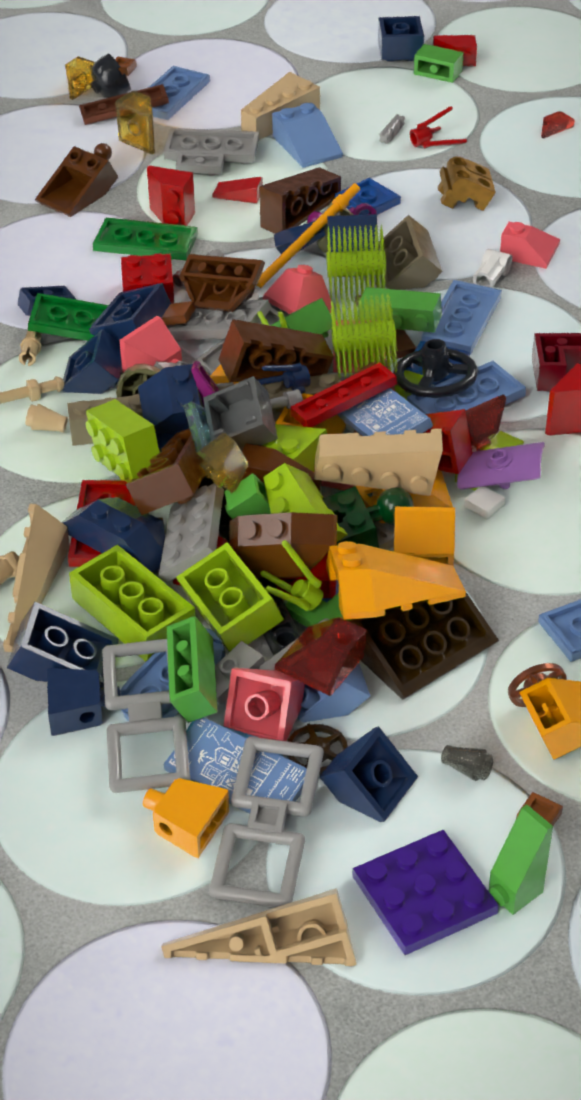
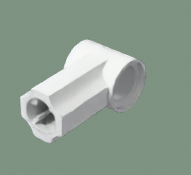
M487 249L483 255L481 266L473 275V283L493 288L501 275L507 276L509 273L512 255Z

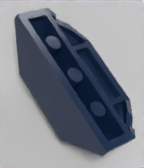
M118 497L98 499L77 509L62 521L68 528L69 536L89 547L104 553L118 544L153 574L160 570L165 541L163 520L149 513L141 515L136 506Z

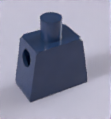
M47 669L48 718L51 736L100 726L103 723L102 707L106 706L104 688H101L99 672L84 669ZM117 686L118 696H120V686Z

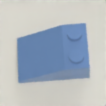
M303 103L301 106L284 108L281 111L272 113L273 138L302 168L343 157V152L323 113L313 103Z

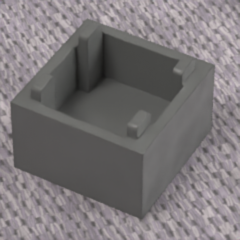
M254 376L203 398L211 444L227 460L240 455L246 443L262 446L278 439L269 393Z

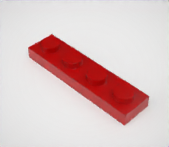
M379 362L290 406V414L303 427H313L397 385V376Z

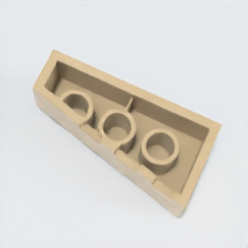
M292 72L287 73L241 109V131L259 132V140L273 134L272 113L281 111L284 108L301 106L303 103H313L320 110V87Z
M431 429V433H416V430H404V434L386 435V431L374 432L371 436H360L359 433L320 435L315 455L314 479L385 490L397 487L406 490L408 493L430 496L443 451L442 429Z

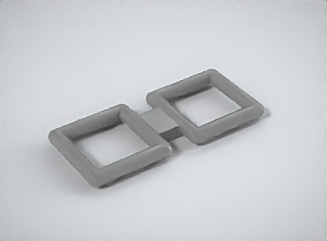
M167 639L108 645L103 648L105 706L108 710L128 708L129 722L110 724L106 730L109 788L113 793L170 787L173 781L178 778L190 780L185 719L181 716L162 718V704L171 703L169 691L118 696L116 657L167 652L168 664ZM173 730L175 773L122 778L120 736Z
M248 737L245 740L231 804L237 808L251 809L247 825L228 823L224 827L209 887V895L212 898L275 908L293 901L305 837L302 833L283 830L287 815L307 817L311 814L324 754L321 746L257 737ZM256 751L309 758L300 802L246 795ZM236 838L290 846L280 893L225 886Z

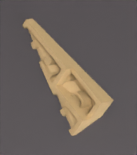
M29 504L28 507L31 525L24 528L23 535L26 541L23 551L19 556L12 594L14 602L17 604L15 611L9 612L8 622L11 624L7 638L3 642L4 652H12L20 623L34 602L42 604L70 549L67 526L37 504Z
M337 888L165 942L161 946L164 958L186 957L196 958V960L229 959L230 961L285 964L287 962L311 963L312 965L344 964L345 966H354L357 964L347 920Z

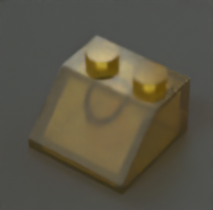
M133 90L116 100L119 141L153 155L155 153L151 98Z

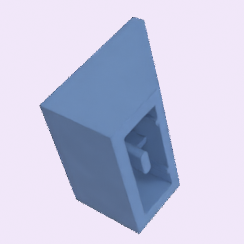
M330 636L287 672L306 677L302 707L298 715L299 721L303 723L349 715L370 697L355 650Z

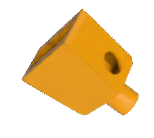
M178 778L173 781L166 793L150 788L144 796L143 807L153 811L154 831L159 836L190 855L199 858L229 813V792L224 788Z

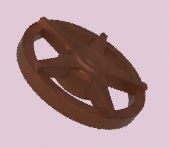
M543 663L524 670L512 680L508 687V696L511 702L516 706L526 707L523 699H519L521 698L519 692L548 677L567 680L563 668L555 663ZM545 671H554L548 676L544 673H540ZM525 680L523 684L524 688L516 690L517 687Z

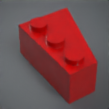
M465 409L425 414L431 419L433 426L423 433H431V429H442L443 451L438 469L444 472L459 474L473 454Z

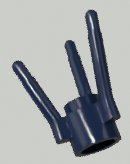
M301 363L294 365H265L262 367L263 371L287 372L280 376L257 379L261 385L283 381L287 389L291 388L292 391L298 389L301 394L306 392L305 387L310 386L311 382L308 368L305 365H301Z

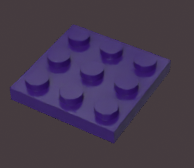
M444 829L356 866L352 870V877L404 955L498 914L499 905Z

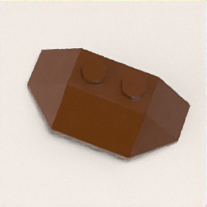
M189 254L179 277L196 308L234 312L252 297L263 272L265 262L256 259Z
M289 512L237 516L230 521L229 545L257 579H266L261 575L262 571H266L277 578L304 577L303 572L283 547L282 541L286 540L308 569L311 570L329 552L330 546H337V515Z

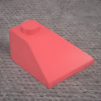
M509 221L501 235L500 252L511 254L512 262L547 269L560 244V239L533 226Z
M298 265V268L286 269L263 295V300L268 299L270 304L288 314L321 298L330 313L332 310L331 299L322 275L314 272L313 268L308 265Z
M159 316L154 317L120 339L122 374L127 368L136 364L154 366L156 361L168 363L182 361L181 348Z
M232 668L223 726L259 738L287 741L302 707L306 677L277 670Z

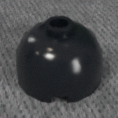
M110 54L99 58L91 70L93 81L90 85L96 94L101 93L106 98L126 94L131 91L130 83L125 73L121 74L118 69L120 65Z

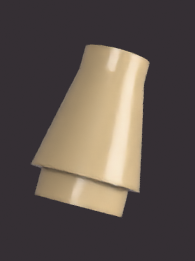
M31 404L26 415L25 424L30 426L32 430L59 431L64 433L68 417L41 404H37V406Z

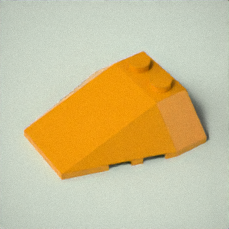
M349 541L329 547L326 569L330 580H338L339 608L343 620L384 616L385 609L401 606V610L406 611L412 609V603L428 600V604L432 605L466 597L464 586L452 565Z

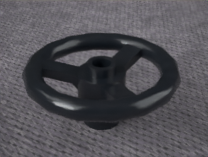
M439 339L428 340L421 350L404 356L396 364L397 371H393L397 376V385L405 392L428 398L449 397L464 392L475 383L479 373L476 362L463 352L448 349L446 343ZM449 359L457 361L461 364L451 363ZM411 364L422 367L423 377L418 385L411 383L404 376L405 369ZM449 373L466 375L461 381L452 385L431 387L434 381L442 380Z

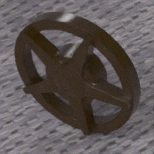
M308 723L306 726L294 731L287 741L295 742L300 736L308 733L309 739L299 743L321 746L324 750L322 762L327 759L332 761L337 754L330 750V745L336 741L340 742L343 750L348 747L342 732L323 724ZM315 732L327 733L330 736L323 738L317 736ZM287 755V759L307 768L309 758H306L307 763L304 765L296 760L294 756ZM328 766L321 767L319 775H321Z

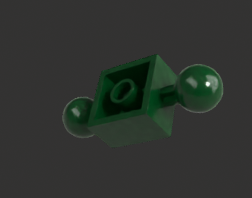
M356 486L322 499L327 508L337 515L338 525L348 534L337 541V545L341 542L349 541L380 548L374 522L383 520L387 524L394 525L395 506L414 507L411 495L406 490L397 487L383 491L378 497L376 505L367 508Z

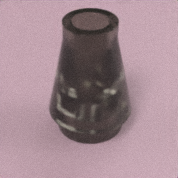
M446 745L442 751L441 762L474 781L479 779L486 780L493 767V756L488 754L486 749Z

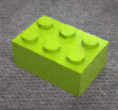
M116 399L86 410L88 418L86 429L93 440L94 446L91 447L94 459L106 466L109 471L118 475L122 481L128 483L132 479L139 478L137 473L144 467L148 468L151 465L149 460L160 453L154 425Z
M225 543L176 577L189 600L211 629L218 635L229 652L241 641L248 645L284 620L273 598L228 543Z

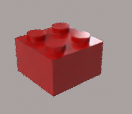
M157 253L146 256L130 255L128 257H121L123 292L162 283L171 304L175 303L171 254Z

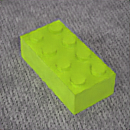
M118 544L69 572L72 599L124 644L167 639V626L195 616L194 606ZM154 653L138 656L146 662Z

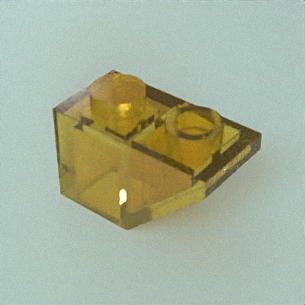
M78 56L65 64L70 99L74 100L92 88L90 83L93 81L91 70L95 63L94 61Z
M223 433L196 454L202 461L198 466L208 479L211 478L219 489L223 486L232 494L237 490L249 463L237 443L226 433Z

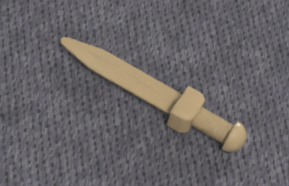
M55 376L54 380L38 383L36 379L26 380L25 387L0 392V404L29 397L31 402L37 401L41 398V393L54 390L62 391L65 384L64 380L58 376Z

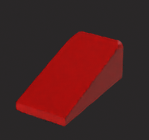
M263 177L218 182L212 197L258 203L260 186L263 185Z

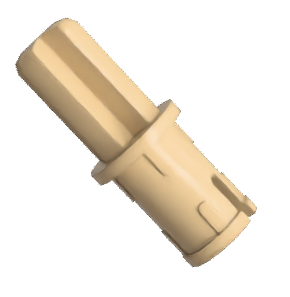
M27 331L26 337L20 345L19 361L21 364L25 365L27 360H29L28 366L35 363L36 355L41 350L40 341L42 333Z

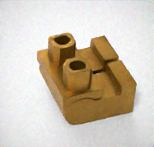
M456 156L451 158L447 162L446 168L442 167L439 172L441 182L437 187L438 191L443 194L440 199L441 204L454 209L458 201L465 203L470 198L474 200L476 208L484 211L496 193L489 168L463 157Z

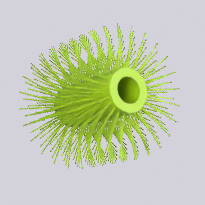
M382 224L380 225V243L377 225H375V248L373 245L372 226L369 229V249L367 244V228H364V251L360 226L359 251H357L358 241L355 226L354 251H352L350 226L348 230L349 251H347L346 230L344 226L343 252H341L340 227H338V252L336 251L334 226L333 252H331L328 226L326 264L330 299H332V277H334L335 299H337V277H339L341 303L343 298L342 277H345L346 302L348 300V277L352 301L353 277H355L357 302L359 276L361 295L364 293V277L366 287H370L369 280H371V288H375L374 283L376 288H380L381 281V287L385 289L386 254Z
M387 293L386 299L390 300L389 293ZM381 295L380 300L383 301L381 305L379 297H375L377 302L375 304V311L374 300L371 297L369 300L371 302L370 306L364 298V308L360 299L358 301L360 305L358 309L353 300V315L348 297L349 302H347L349 308H347V311L349 313L347 317L345 301L342 298L343 325H341L340 304L337 298L338 326H336L335 308L331 299V324H333L331 326V334L338 376H340L339 379L341 378L340 358L342 360L343 373H345L344 377L347 375L346 357L350 371L349 375L350 373L352 375L351 356L353 358L354 371L356 372L358 371L357 360H359L360 368H363V357L366 366L369 364V358L370 362L374 363L376 359V363H379L380 356L384 366H386L384 362L386 357L388 364L391 366L392 361L390 359L392 356L394 361L393 370L396 372V329L393 320V309L387 301L386 306L388 308L385 310L383 304L385 302L384 295ZM379 305H380V307H382V309H381V312H382L381 317H380V314H381V313H380V311H379Z

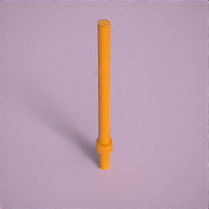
M353 183L343 194H339L332 201V205L261 274L257 286L262 288L327 224V216H335L339 211L342 212L349 205V201L361 190L360 187Z

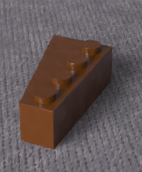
M318 167L260 186V227L276 234L301 225L312 212L321 211L335 199V194L341 191V176Z
M232 319L218 360L229 382H241L253 376L257 380L280 376L287 372L263 371L262 367L265 365H294L301 363V365H305L308 368L310 376L328 374L334 355L322 334Z
M202 424L176 433L161 448L162 452L149 460L151 465L148 468H142L137 473L139 478L132 479L126 484L141 515L178 502V504L186 503L194 497L201 480L206 475L205 473L216 454Z

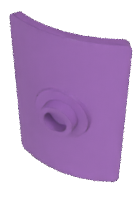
M537 442L475 451L458 474L457 487L460 490L499 485L502 489H508L510 483L540 479L542 453L545 443Z

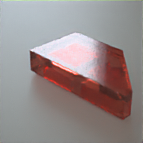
M562 111L545 116L543 118L541 138L544 139L574 127L575 119Z

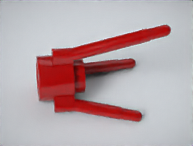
M453 107L446 108L425 122L417 124V128L411 129L409 135L413 146L418 147L422 145L423 148H427L430 146L466 143L467 139L430 141L433 138L432 133L441 130V127L437 126L430 129L428 125L452 111Z

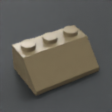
M409 214L384 237V250L386 254L385 281L388 289L424 288L431 281L436 280L439 274L443 272L428 230Z

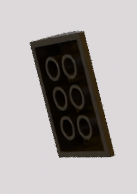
M467 593L466 597L432 605L428 604V600L412 603V609L402 611L401 606L385 609V615L380 617L351 619L340 631L350 648L355 650L358 659L402 700L499 641Z

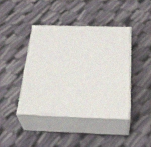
M479 487L465 499L464 507L488 519L504 506L505 497L487 487Z

